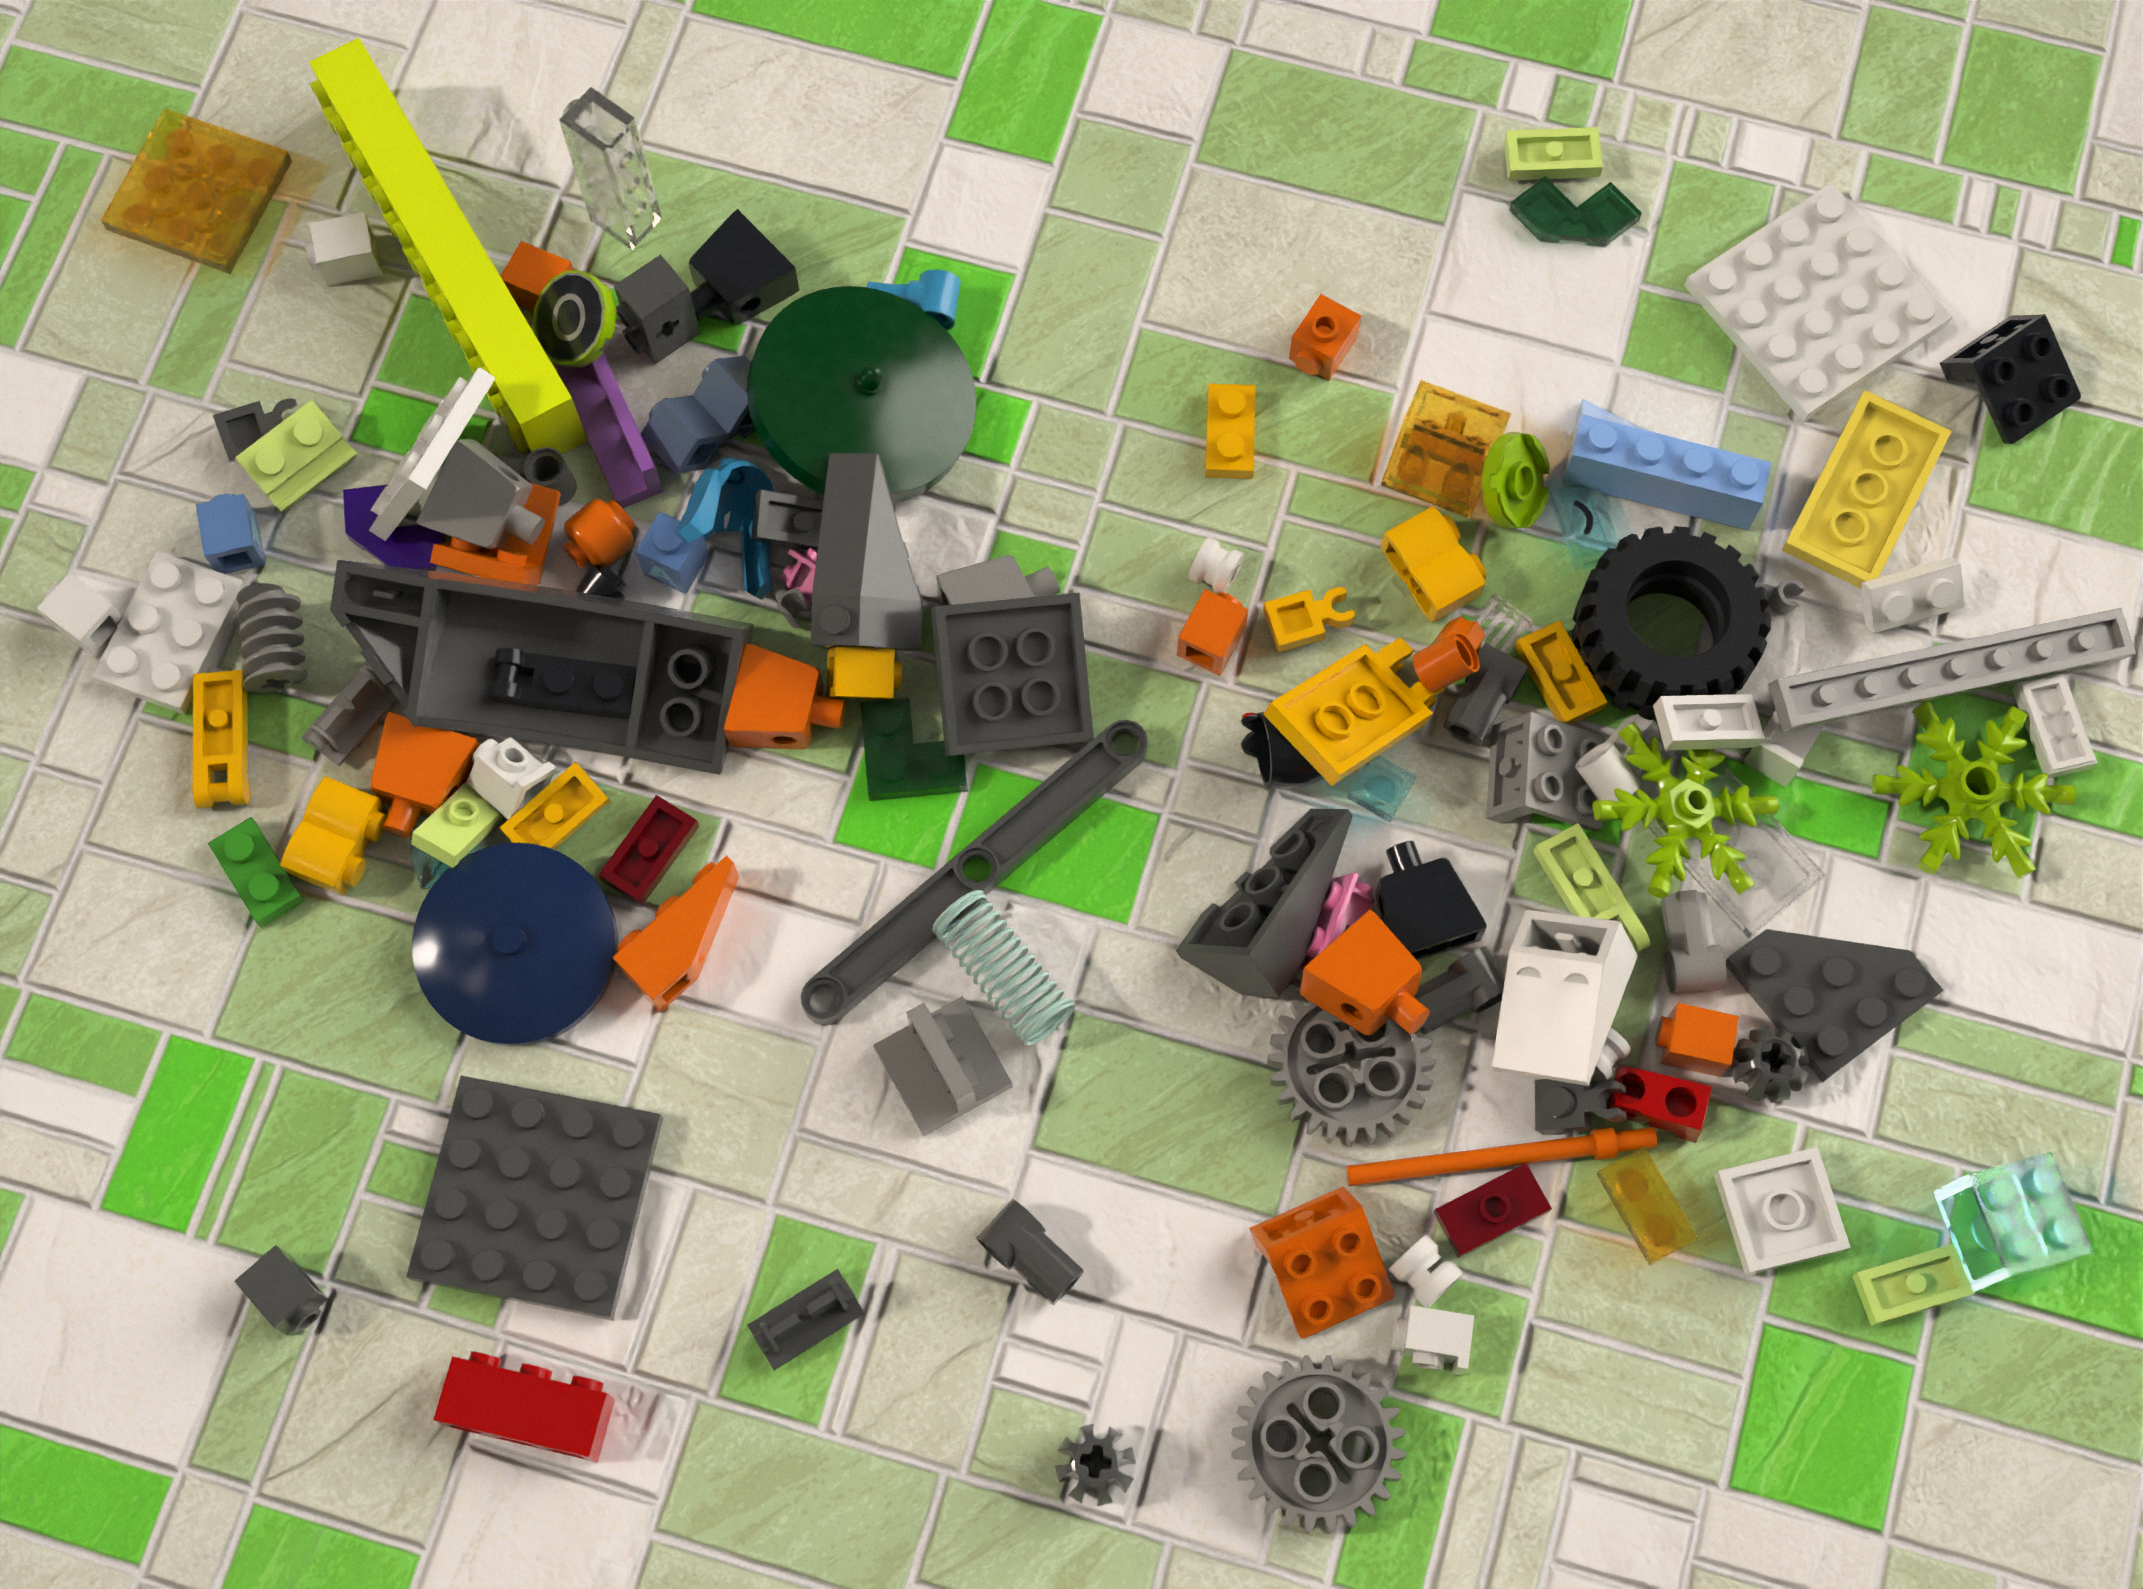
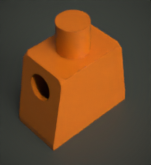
M746 643L724 732L731 747L806 749L810 745L815 725L835 729L842 728L847 702L846 700L822 696L824 684L821 671L816 667Z
M388 712L371 778V789L384 804L390 805L382 828L396 836L411 838L419 816L430 817L468 780L474 765L472 761L473 754L480 746L477 739L445 729L413 727L407 717Z
M1371 909L1303 969L1300 995L1364 1035L1374 1034L1390 1018L1406 1032L1413 1034L1424 1024L1430 1014V1010L1414 998L1418 992L1423 971L1420 963Z

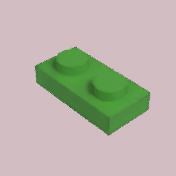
M252 817L208 842L209 847L255 922L261 928L305 901L289 874L280 866L281 861Z

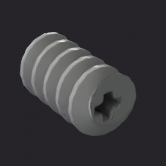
M256 583L242 588L238 591L236 599L240 605L238 619L241 622L239 636L243 641L240 651L244 658L242 673L246 677L243 684L245 690L253 693H274L306 680L307 671L302 667L296 666L306 659L305 652L295 648L304 642V635L295 630L303 623L300 614L294 613L301 606L300 598L292 594H286L282 587L275 584Z

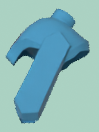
M724 458L721 460L719 467L714 469L706 468L696 481L686 511L674 533L685 543H688L703 535L706 541L714 533L742 531L744 590L762 600L772 589L770 544L751 541L755 493L761 489L774 492L773 484L766 472L754 462L736 458ZM730 512L729 522L725 530L724 516Z

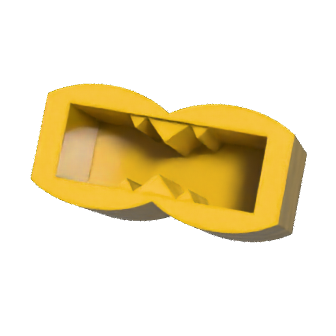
M1434 506L1385 532L1380 545L1388 562L1400 579L1407 585L1413 599L1431 623L1438 621L1480 597L1486 585L1484 579L1487 577L1484 565L1478 556L1474 553L1468 554L1459 544L1460 533L1453 519L1447 514L1442 516Z
M324 776L307 805L303 820L289 840L280 866L291 876L343 896L350 886L355 887L363 877L366 868V860L363 858L364 853L372 841L378 842L383 836L385 829L382 828V825L387 816L385 814L387 807L379 797Z

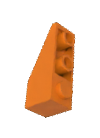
M727 855L717 864L711 862L704 866L694 877V885L680 897L674 895L667 899L656 911V919L642 931L636 929L624 937L617 947L618 952L612 957L623 975L660 1013L692 985L700 975L739 879L734 862Z

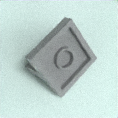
M963 996L930 1013L925 1003L918 1005L906 1012L909 1023L907 1027L873 1044L875 1052L923 1137L1013 1087L1011 1079Z

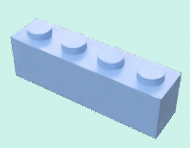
M1582 398L1562 483L1749 531L1763 504L1772 462L1648 431Z

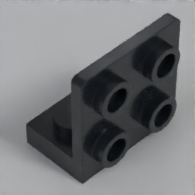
M2046 314L2010 316L1939 363L1947 380L1976 382L2004 444H2014L2081 398L2079 388Z

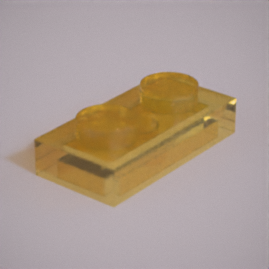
M1645 1146L1600 1169L1596 1173L1649 1266L1694 1243L1698 1239Z

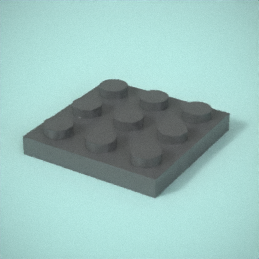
M1080 593L931 607L945 756L1084 742L1094 739Z

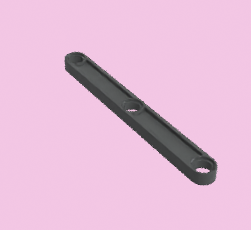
M1130 720L1116 721L1108 726L808 980L801 992V1004L807 1017L820 1025H831L841 1020L937 938L936 934L932 931L933 925L942 912L951 904L975 890H981L986 895L1140 765L1146 756L1148 742L1146 732L1142 726ZM1126 733L1134 736L1139 742L1138 750L1129 756H1122L1114 752L1111 742L1119 734ZM972 859L985 860L992 868L991 874L982 882H971L962 873L966 863ZM973 902L972 904H970L969 906H967L963 911H961V912L950 922V924H952V923H953L954 921H956L960 916H962L969 908H971V906H972L975 902ZM827 987L836 991L839 995V1001L837 1006L830 1012H817L811 1007L810 999L816 990Z

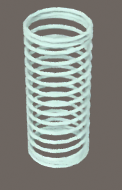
M981 890L969 892L942 912L935 921L932 931L939 938V941L945 942L946 949L952 950V956L959 959L960 967H967V975L974 976V984L981 985V992L988 993V1001L995 1002V1010L1002 1011V1019H1009V1027L1016 1028V1036H1020V1040L1024 1042V1045L1035 1044L1056 1030L1075 1009V1002H1072L1070 997L1061 999L1064 989L1054 990L1057 980L1046 982L1050 971L1039 973L1042 970L1043 963L1033 964L1035 954L1026 955L1028 945L1019 946L1021 937L1012 938L1014 928L1005 929L1007 920H998L1000 918V911H992L993 903L987 902V895ZM975 902L971 906V908H969L962 916H960L956 921L950 924V922L961 911H963L967 906ZM988 907L987 910L972 924H970L960 932L956 933L959 929H961L963 926L969 923L982 909ZM995 916L982 930L964 941L979 925ZM1001 925L992 936L971 950L988 932ZM1009 933L997 946L978 958L995 941ZM960 937L954 946H950L951 940ZM1015 942L1006 953L986 966L998 953ZM968 945L962 954L957 955L958 949ZM1022 951L1010 964L994 974L1006 961ZM975 953V955L972 957L969 963L963 962L965 957H969ZM1029 960L1019 971L1002 982L1014 969ZM982 962L976 971L971 972L972 966ZM1036 968L1029 977L1011 989L1021 978ZM989 971L983 980L978 981L980 974ZM1042 978L1032 989L1019 997L1029 986ZM997 979L991 988L985 989L986 983ZM1005 987L998 997L992 998L993 992ZM1049 987L1041 996L1027 1005L1036 995ZM1013 995L1004 1006L999 1007L1001 1000ZM1054 996H1056V997H1055L1050 1003H1048L1044 1008H1042L1040 1011H1038L1037 1013H1035L1043 1004H1045L1048 1000H1050L1051 998H1053ZM1021 1003L1012 1014L1006 1015L1008 1009ZM1029 1011L1019 1023L1013 1024L1016 1017ZM1027 1025V1026L1024 1028V1030L1022 1031V1033H1020L1021 1028H1022L1023 1026Z

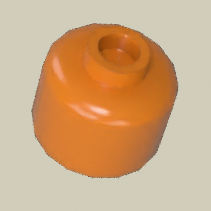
M593 499L564 523V533L568 542L563 545V548L580 568L584 567L587 563L589 565L592 563L598 570L605 563L611 567L634 546L632 533L636 530V526L626 511L614 500L606 503L600 499Z

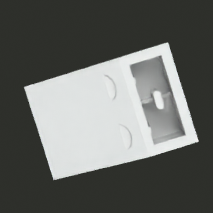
M1526 909L1508 954L1492 1060L1494 1071L1589 1086L1638 957L1620 921Z

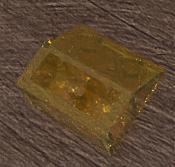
M1420 380L1403 420L1381 486L1471 519L1482 492L1484 462L1490 447L1501 435L1505 434L1511 413Z

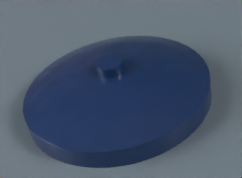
M505 843L483 848L462 858L454 868L450 867L437 879L423 900L417 914L412 938V956L417 980L428 1002L435 1011L459 1031L475 1039L503 1046H526L541 1043L567 1032L580 1023L595 1008L607 990L616 965L612 957L618 952V931L614 912L606 894L597 881L570 857L551 848L530 843Z

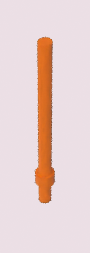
M1613 1127L1592 1129L1590 1135L1347 1165L1346 1176L1348 1186L1586 1156H1593L1595 1160L1617 1158L1618 1152L1657 1148V1134L1654 1127L1614 1132Z

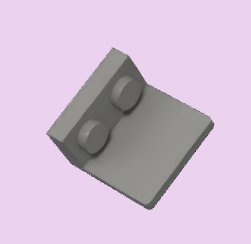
M1532 711L1493 725L1486 819L1505 823L1537 813L1573 826L1579 823L1582 829L1592 832L1600 830L1602 828V820H1595L1592 807L1593 802L1598 799L1576 770L1575 765L1590 750L1606 742V739L1598 734Z

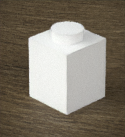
M365 212L309 223L312 242L305 243L307 258L312 271L320 270L327 286L383 275L376 235Z
M71 572L61 582L55 583L47 590L43 601L36 608L56 630L95 659L107 647L123 616L113 603Z

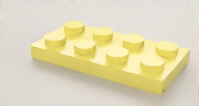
M1864 390L1791 530L1782 551L1862 589V582L1879 578L1952 431Z

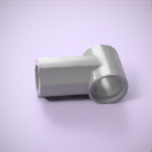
M1697 890L1678 891L1675 894L1662 898L1660 903L1668 950L1665 953V974L1670 993L1683 994L1724 990L1727 981L1726 961L1721 946L1715 945L1706 892H1698Z

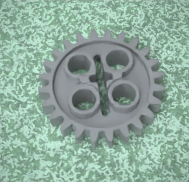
M1294 999L1291 1002L1290 1009L1295 1019L1280 1015L1277 1025L1286 1034H1272L1269 1043L1282 1052L1269 1054L1267 1058V1065L1281 1069L1270 1076V1086H1285V1090L1278 1096V1105H1285L1291 1102L1295 1105L1289 1120L1294 1122L1306 1116L1310 1119L1306 1134L1311 1135L1319 1126L1326 1128V1143L1329 1144L1333 1141L1337 1132H1343L1348 1147H1352L1357 1133L1361 1132L1369 1145L1374 1144L1376 1129L1379 1127L1384 1134L1391 1138L1396 1132L1394 1118L1408 1126L1413 1117L1407 1106L1422 1109L1426 1101L1416 1090L1428 1091L1433 1085V1080L1421 1074V1072L1433 1070L1436 1064L1435 1059L1421 1056L1433 1044L1431 1038H1417L1416 1035L1421 1031L1422 1026L1413 1034H1409L1390 1018L1379 1028L1382 1038L1376 1042H1367L1358 1036L1356 1029L1312 1002L1308 1001L1309 1005L1306 1006ZM1313 1034L1325 1035L1330 1039L1333 1049L1322 1054L1313 1052L1308 1047L1306 1039ZM1387 1049H1392L1395 1052L1393 1057H1372ZM1345 1053H1350L1353 1061L1362 1060L1357 1071H1352L1349 1064H1341ZM1332 1067L1316 1075H1309L1306 1072L1307 1068ZM1375 1071H1385L1393 1077L1396 1087L1390 1091H1380L1372 1086L1369 1075ZM1327 1082L1337 1083L1344 1089L1346 1098L1339 1103L1328 1102L1321 1096L1319 1087Z
M1304 1355L1301 1371L1295 1372L1292 1365L1285 1360L1281 1364L1282 1379L1278 1380L1268 1371L1263 1373L1262 1378L1267 1388L1266 1392L1251 1386L1248 1389L1247 1394L1254 1402L1255 1407L1239 1406L1236 1413L1248 1422L1247 1426L1235 1427L1231 1431L1233 1437L1245 1441V1446L1237 1448L1231 1453L1233 1459L1247 1460L1248 1466L1238 1473V1481L1254 1479L1256 1485L1248 1498L1251 1501L1265 1495L1269 1499L1264 1511V1515L1267 1517L1278 1508L1285 1511L1283 1526L1286 1528L1292 1524L1296 1516L1303 1517L1305 1533L1310 1534L1315 1526L1316 1519H1322L1327 1533L1332 1534L1336 1527V1517L1341 1516L1345 1524L1351 1529L1356 1526L1354 1510L1358 1508L1368 1517L1373 1516L1376 1512L1370 1497L1374 1496L1379 1500L1387 1501L1391 1495L1382 1484L1383 1480L1398 1482L1402 1476L1397 1470L1389 1466L1391 1461H1400L1406 1457V1452L1392 1447V1441H1396L1406 1434L1405 1429L1394 1428L1389 1425V1421L1400 1410L1398 1407L1382 1408L1380 1402L1385 1398L1388 1390L1387 1388H1382L1371 1393L1367 1389L1372 1377L1370 1372L1364 1374L1359 1380L1351 1378L1353 1371V1362L1348 1361L1342 1370L1337 1372L1333 1371L1331 1355H1326L1320 1369H1314L1309 1355ZM1319 1392L1329 1394L1336 1403L1337 1411L1335 1416L1330 1419L1315 1417L1308 1407L1309 1397ZM1292 1404L1299 1410L1304 1422L1316 1437L1322 1436L1324 1433L1329 1437L1331 1441L1327 1445L1326 1451L1337 1465L1350 1477L1348 1484L1340 1481L1322 1452L1317 1451L1311 1455L1307 1451L1306 1446L1311 1440L1310 1436L1287 1412L1288 1405ZM1274 1425L1288 1427L1295 1437L1294 1448L1288 1452L1274 1451L1266 1441L1267 1430ZM1354 1435L1362 1437L1370 1448L1369 1459L1363 1463L1349 1461L1342 1452L1344 1438ZM1309 1468L1322 1471L1328 1480L1327 1493L1319 1497L1307 1495L1300 1486L1299 1478L1301 1472Z

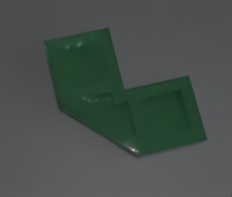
M1546 176L1514 199L1509 208V211L1540 242L1559 243L1560 240L1586 242L1587 246L1599 247L1609 245L1639 222L1642 212L1612 182H1609L1576 207Z

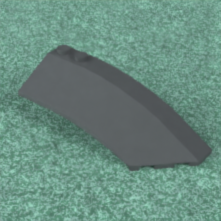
M345 560L337 561L330 611L342 627L346 626L363 650L360 653L384 686H389L404 707L402 711L413 727L420 726L506 738L512 737L513 739L619 755L718 775L722 773L729 745L724 732V726L746 643L751 644L754 626L752 623L557 588ZM498 648H514L525 653L636 667L629 719L505 704L491 700V684L497 681L499 668L494 665L496 650ZM519 672L517 684L532 687L534 673Z

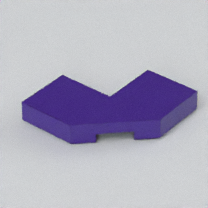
M388 484L343 490L345 533L351 542L363 551H367L384 565L436 571L438 565L430 563L431 554L435 543L446 542L444 533L429 529L420 524L396 527L387 540L384 541L369 531L378 516L370 510Z

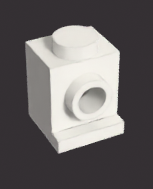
M512 737L499 744L494 739H488L473 754L472 761L474 765L467 784L504 817L510 819L550 784L556 767L551 762L542 765Z
M1411 1305L1406 1311L1404 1319H1395L1391 1349L1400 1351L1402 1356L1413 1357L1412 1365L1416 1367L1443 1370L1444 1363L1452 1364L1451 1374L1462 1376L1469 1366L1474 1315Z

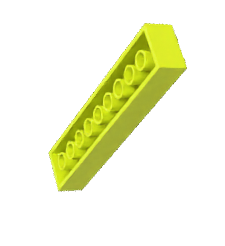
M360 38L354 39L309 61L316 80L309 83L322 107L321 111L332 132L334 134L337 133L340 138L341 146L353 168H357L361 174V180L374 203L377 202L384 221L393 237L398 238L401 243L402 251L415 274H419L423 281L422 285L435 309L439 308L451 337L456 345L461 346L466 355L464 357L472 373L474 374L477 368L480 367L495 377L486 396L499 418L502 417L508 428L507 432L517 451L524 454L526 452L531 453L538 448L550 447L564 454L587 442L585 431L570 393Z

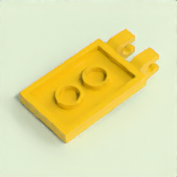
M1400 637L1384 646L1376 654L1365 643L1272 701L1263 715L1321 776L1333 786L1424 726L1433 714L1429 708L1436 703L1437 699L1435 696L1442 693L1446 687L1433 693L1427 690L1420 680L1411 688L1404 684L1396 674L1404 666L1401 661L1409 658L1414 650Z

